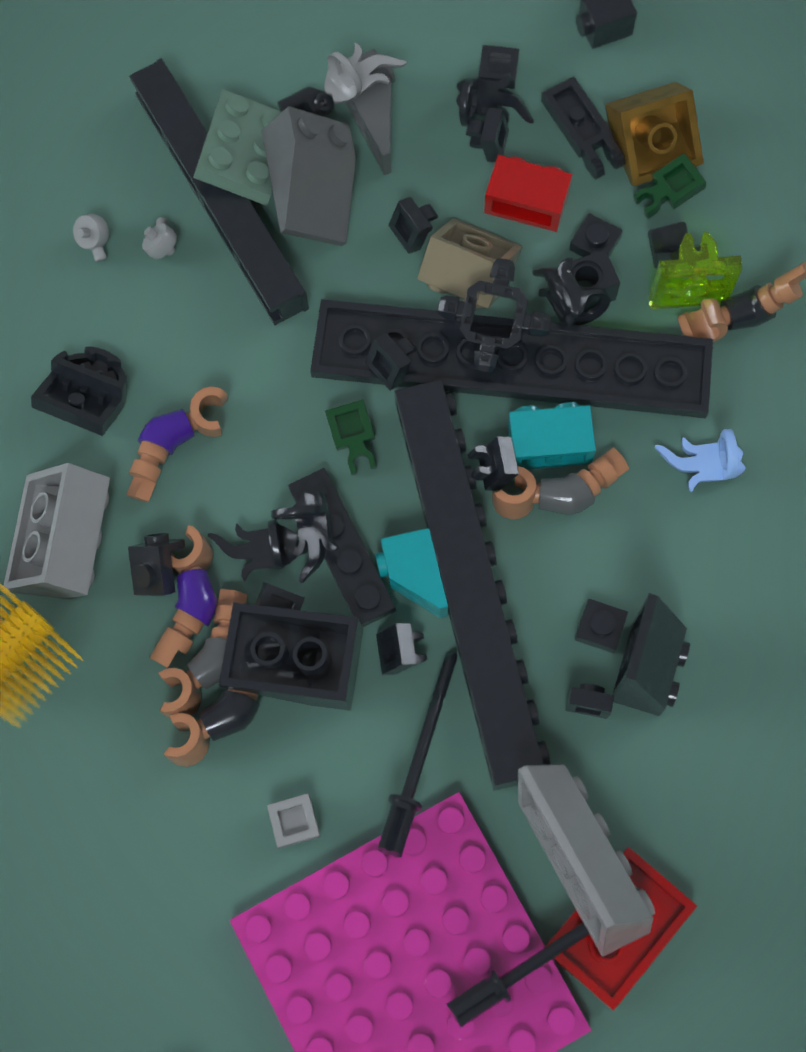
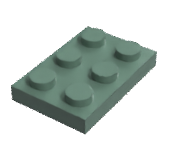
M222 89L193 178L267 206L273 189L262 130L282 112Z

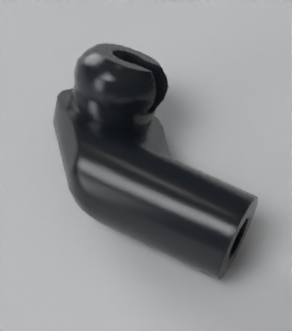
M306 87L278 101V106L281 112L289 106L316 115L326 116L333 110L334 101L331 95L313 87Z

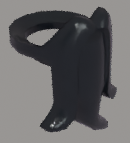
M510 73L501 80L468 78L456 85L459 91L456 102L459 106V119L462 126L467 127L469 120L475 119L476 115H487L488 108L503 109L508 124L510 114L502 106L512 107L529 124H533L534 120L519 96L502 90L511 82Z
M573 258L564 259L559 264L558 269L540 268L532 271L534 276L544 277L549 287L540 289L539 296L547 297L557 317L567 326L584 325L592 322L606 312L610 305V297L605 290L600 288H580L571 272ZM598 296L599 301L597 305L589 311L582 313L588 297Z
M319 490L314 494L304 493L293 507L271 511V517L275 520L296 519L299 544L292 554L302 555L309 551L308 562L302 569L299 577V582L304 583L320 567L324 560L326 549H339V546L332 537L330 513L325 495Z
M275 519L268 521V528L251 532L243 530L236 524V534L242 540L250 541L247 544L234 546L219 535L208 533V537L229 557L253 560L242 569L241 576L244 581H246L253 570L273 567L284 569L286 565L299 556L292 554L297 548L298 535L287 527L280 525Z

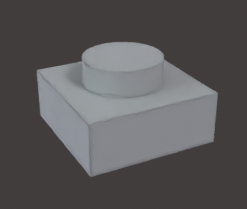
M309 793L267 805L277 848L281 849L321 837Z

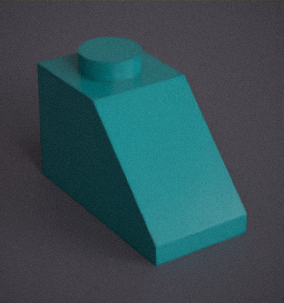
M429 528L382 538V552L375 553L380 578L388 576L391 589L439 618L447 617L448 604Z

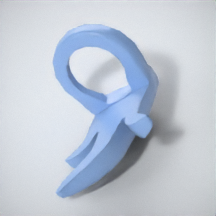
M732 429L721 431L717 443L693 445L683 437L681 442L682 450L692 457L681 458L664 446L655 445L654 447L664 460L677 471L697 473L688 482V490L691 493L698 483L733 479L741 475L746 469L741 462L743 451L737 446Z

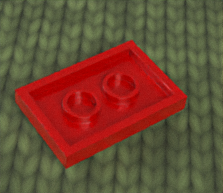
M627 847L622 852L632 870V875L629 877L635 888L639 887L647 893L655 910V914L652 916L653 922L650 933L603 957L591 935H588L553 958L612 1011L617 1008L697 907L693 901L630 847ZM577 910L571 914L546 946L583 923Z

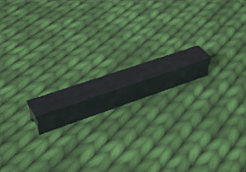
M159 58L157 62L129 75L131 82L137 90L135 95L274 326L301 311L309 310L305 290L249 199L193 178L207 131L163 59Z

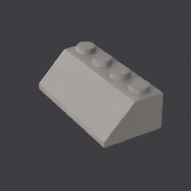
M565 765L524 766L518 769V804L602 957L649 934L653 922L652 916L655 914L653 904L647 893L643 889L637 891L629 877L632 875L629 862L620 850L617 852L613 850L607 839L610 837L609 829L603 817L599 813L593 814L587 805L588 794L578 776L572 778Z

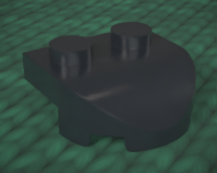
M85 347L84 353L69 356L66 351H63L51 360V373L31 396V405L36 410L103 436L125 406L127 375H125L121 367L120 359L107 350L97 347Z

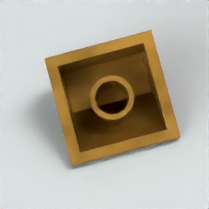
M673 82L605 104L609 128L613 132V139L625 157L623 168L632 186L652 181V174L683 153H685L695 167L704 164L692 89Z

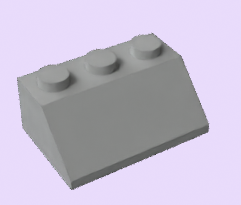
M65 463L26 475L4 580V586L10 592L64 599L88 595L89 588L94 581L93 565L95 554L102 539L100 528L103 513L109 502V477L71 463Z

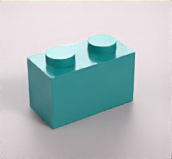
M568 402L559 404L556 408L552 409L523 406L515 412H509L508 436L512 439L517 466L531 470L589 465L593 462L596 448L590 405L579 406L578 403Z

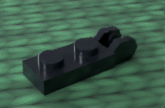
M575 77L542 93V104L578 157H582L586 169L595 180L605 175L603 163L595 153V150L598 148H603L604 155L613 168L618 169L625 165V157L613 139V132Z

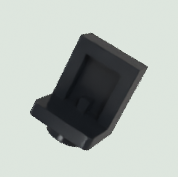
M677 222L648 231L654 269L672 270L673 275H680L695 271L696 263L709 260L706 244H690L685 222Z
M168 533L145 535L144 543L128 547L134 595L165 596L176 592L171 551L186 548L185 539H169Z

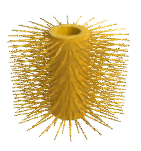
M0 583V590L12 602L18 605L13 607L0 595V603L11 611L9 615L2 606L0 607V616L5 619H0V713H3L13 722L7 709L10 708L18 717L20 716L17 714L18 708L11 702L14 700L27 713L23 708L25 706L24 700L19 698L22 696L30 704L28 701L32 699L30 694L32 692L40 693L39 689H35V686L29 682V679L26 680L22 673L26 676L28 675L35 683L37 682L41 687L45 688L47 685L33 673L36 671L51 685H54L56 688L59 687L49 677L50 675L44 671L45 669H41V666L34 662L35 659L54 676L65 681L64 678L60 677L61 674L53 668L54 666L36 651L37 648L56 666H59L69 675L71 674L70 670L47 647L45 648L42 642L46 645L48 644L72 666H77L56 643L48 638L49 635L58 643L60 642L81 661L84 660L69 646V643L54 631L55 628L24 600L21 602L14 593L12 594ZM45 690L48 694H52L51 690ZM44 695L40 697L43 701L46 700ZM34 699V700H35V701H34V702H35L34 704H35L37 707H39V706L37 705L38 703L36 702L37 700Z

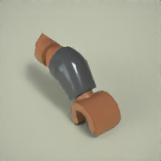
M614 447L590 463L588 471L582 469L577 474L570 473L565 477L542 478L541 484L536 483L530 471L524 467L517 466L519 475L515 477V486L520 487L524 492L512 496L503 490L492 493V503L496 512L508 519H520L528 515L534 508V504H539L540 510L573 515L593 505L595 502L594 498L601 493L600 487L608 488L618 480V477L629 470V467L624 457Z
M220 589L214 616V623L218 624V626L212 628L211 637L205 640L203 649L187 664L189 670L184 672L181 669L168 668L158 672L170 687L182 685L180 697L173 702H164L159 712L165 717L170 718L169 715L176 713H185L193 716L199 709L202 701L200 687L203 686L207 690L219 682L233 602L246 604L248 594L236 590Z

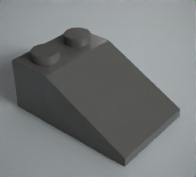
M288 106L262 130L280 232L342 247L347 241L356 161L350 126L340 121Z

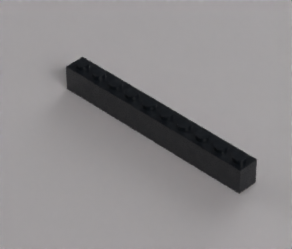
M442 380L394 390L395 405L426 527L430 530L448 604V614L493 791L518 785V769L528 765L551 764L545 741L537 742L533 726L539 724L535 702L533 699L526 701L523 685L528 684V675L523 659H515L512 644L518 643L515 626L512 619L505 620L501 605L507 604L505 588L502 580H494L491 566L497 565L492 541L484 542L481 531L482 527L487 526L484 509L481 503L474 504L471 490L476 489V480L471 476L473 469L471 465L464 467L461 453L467 451L464 434L461 428L454 429L451 417L457 415L452 392L445 393Z

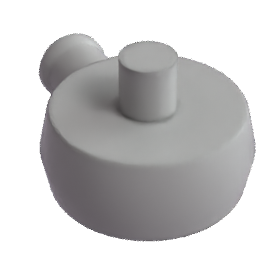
M88 213L80 216L75 221L73 227V235L77 244L84 249L92 250L95 262L107 259L103 249L109 237L107 223L101 216Z
M164 217L156 220L155 227H148L144 231L146 237L142 244L143 250L154 259H161L166 255L170 256L175 251L174 245L177 235L168 226L169 221Z

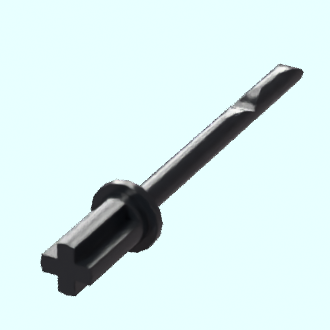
M457 653L447 654L444 658L401 795L391 794L388 801L391 803V807L378 845L381 853L391 854L398 858L402 857L415 813L422 809V804L413 798L443 706V700L455 668Z
M581 923L501 977L493 969H490L487 978L447 1003V1007L460 1028L502 1000H505L507 1003L511 1001L507 991L509 987L590 935L585 924Z

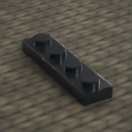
M325 468L289 484L288 487L295 502L304 493L314 494L319 490L325 495L330 513L332 537L339 546V549H326L324 560L352 616L358 617L362 627H365L396 612V607Z

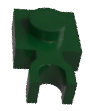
M683 153L652 174L655 186L642 188L633 194L637 205L645 199L654 201L652 205L644 209L645 216L649 219L657 214L661 205L667 201L673 209L677 208L706 188V181L685 153Z
M364 400L326 410V417L337 451L349 448L348 465L351 475L357 474L354 462L360 456H364L369 460L371 470L377 468L372 453L364 445L365 442L375 440Z

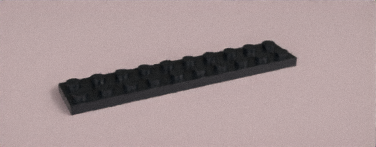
M321 299L310 370L311 377L384 385L365 361L374 339L387 333L395 343L407 337L417 348L414 353L408 356L412 362L400 387H411L442 380L444 391L553 403L574 402L582 406L590 405L591 407L706 418L709 413L713 339L551 323L549 334L546 336H530L529 331L523 330L521 342L510 350L496 348L495 354L499 355L496 368L492 373L475 370L474 355L475 350L479 351L480 345L467 341L460 330L462 318H457L456 321L443 318L438 314V311ZM474 315L472 332L510 339L514 319Z

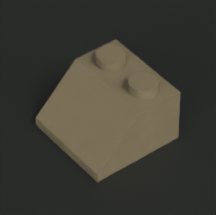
M452 218L430 237L417 280L427 283V287L432 291L442 294L451 293L463 298L462 301L465 302L468 288L478 281L493 283L490 273L493 263L497 258L511 260L515 265L523 246ZM479 294L476 308L485 307L489 309L499 297Z

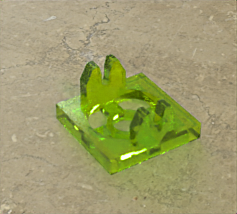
M703 232L700 242L701 251H697L691 233H685L679 248L680 260L659 262L649 294L650 309L701 306L702 300L717 299L720 305L722 300L731 296L743 269L741 255L718 257L717 243L709 232ZM723 275L722 279L710 280L706 277Z

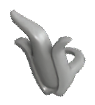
M354 43V54L348 59L338 51L328 55L329 68L326 74L324 91L333 96L334 103L349 102L376 83L389 84L390 81L386 75L381 73L372 74L380 68H401L407 64V61L375 54L360 62L362 48L357 43Z

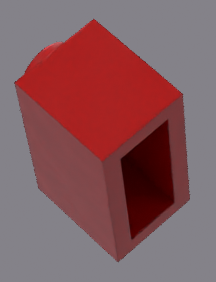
M498 155L485 194L484 213L558 232L570 192L572 174L564 172L555 166L544 167L528 163L520 157Z

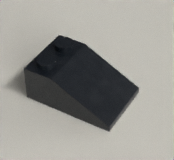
M648 594L632 623L612 695H614V703L660 716L666 709V705L673 707L675 704L680 683L673 681L677 666L684 667L690 643L684 641L687 628L658 595Z
M233 602L219 686L310 706L351 711L363 635L361 622L358 617Z

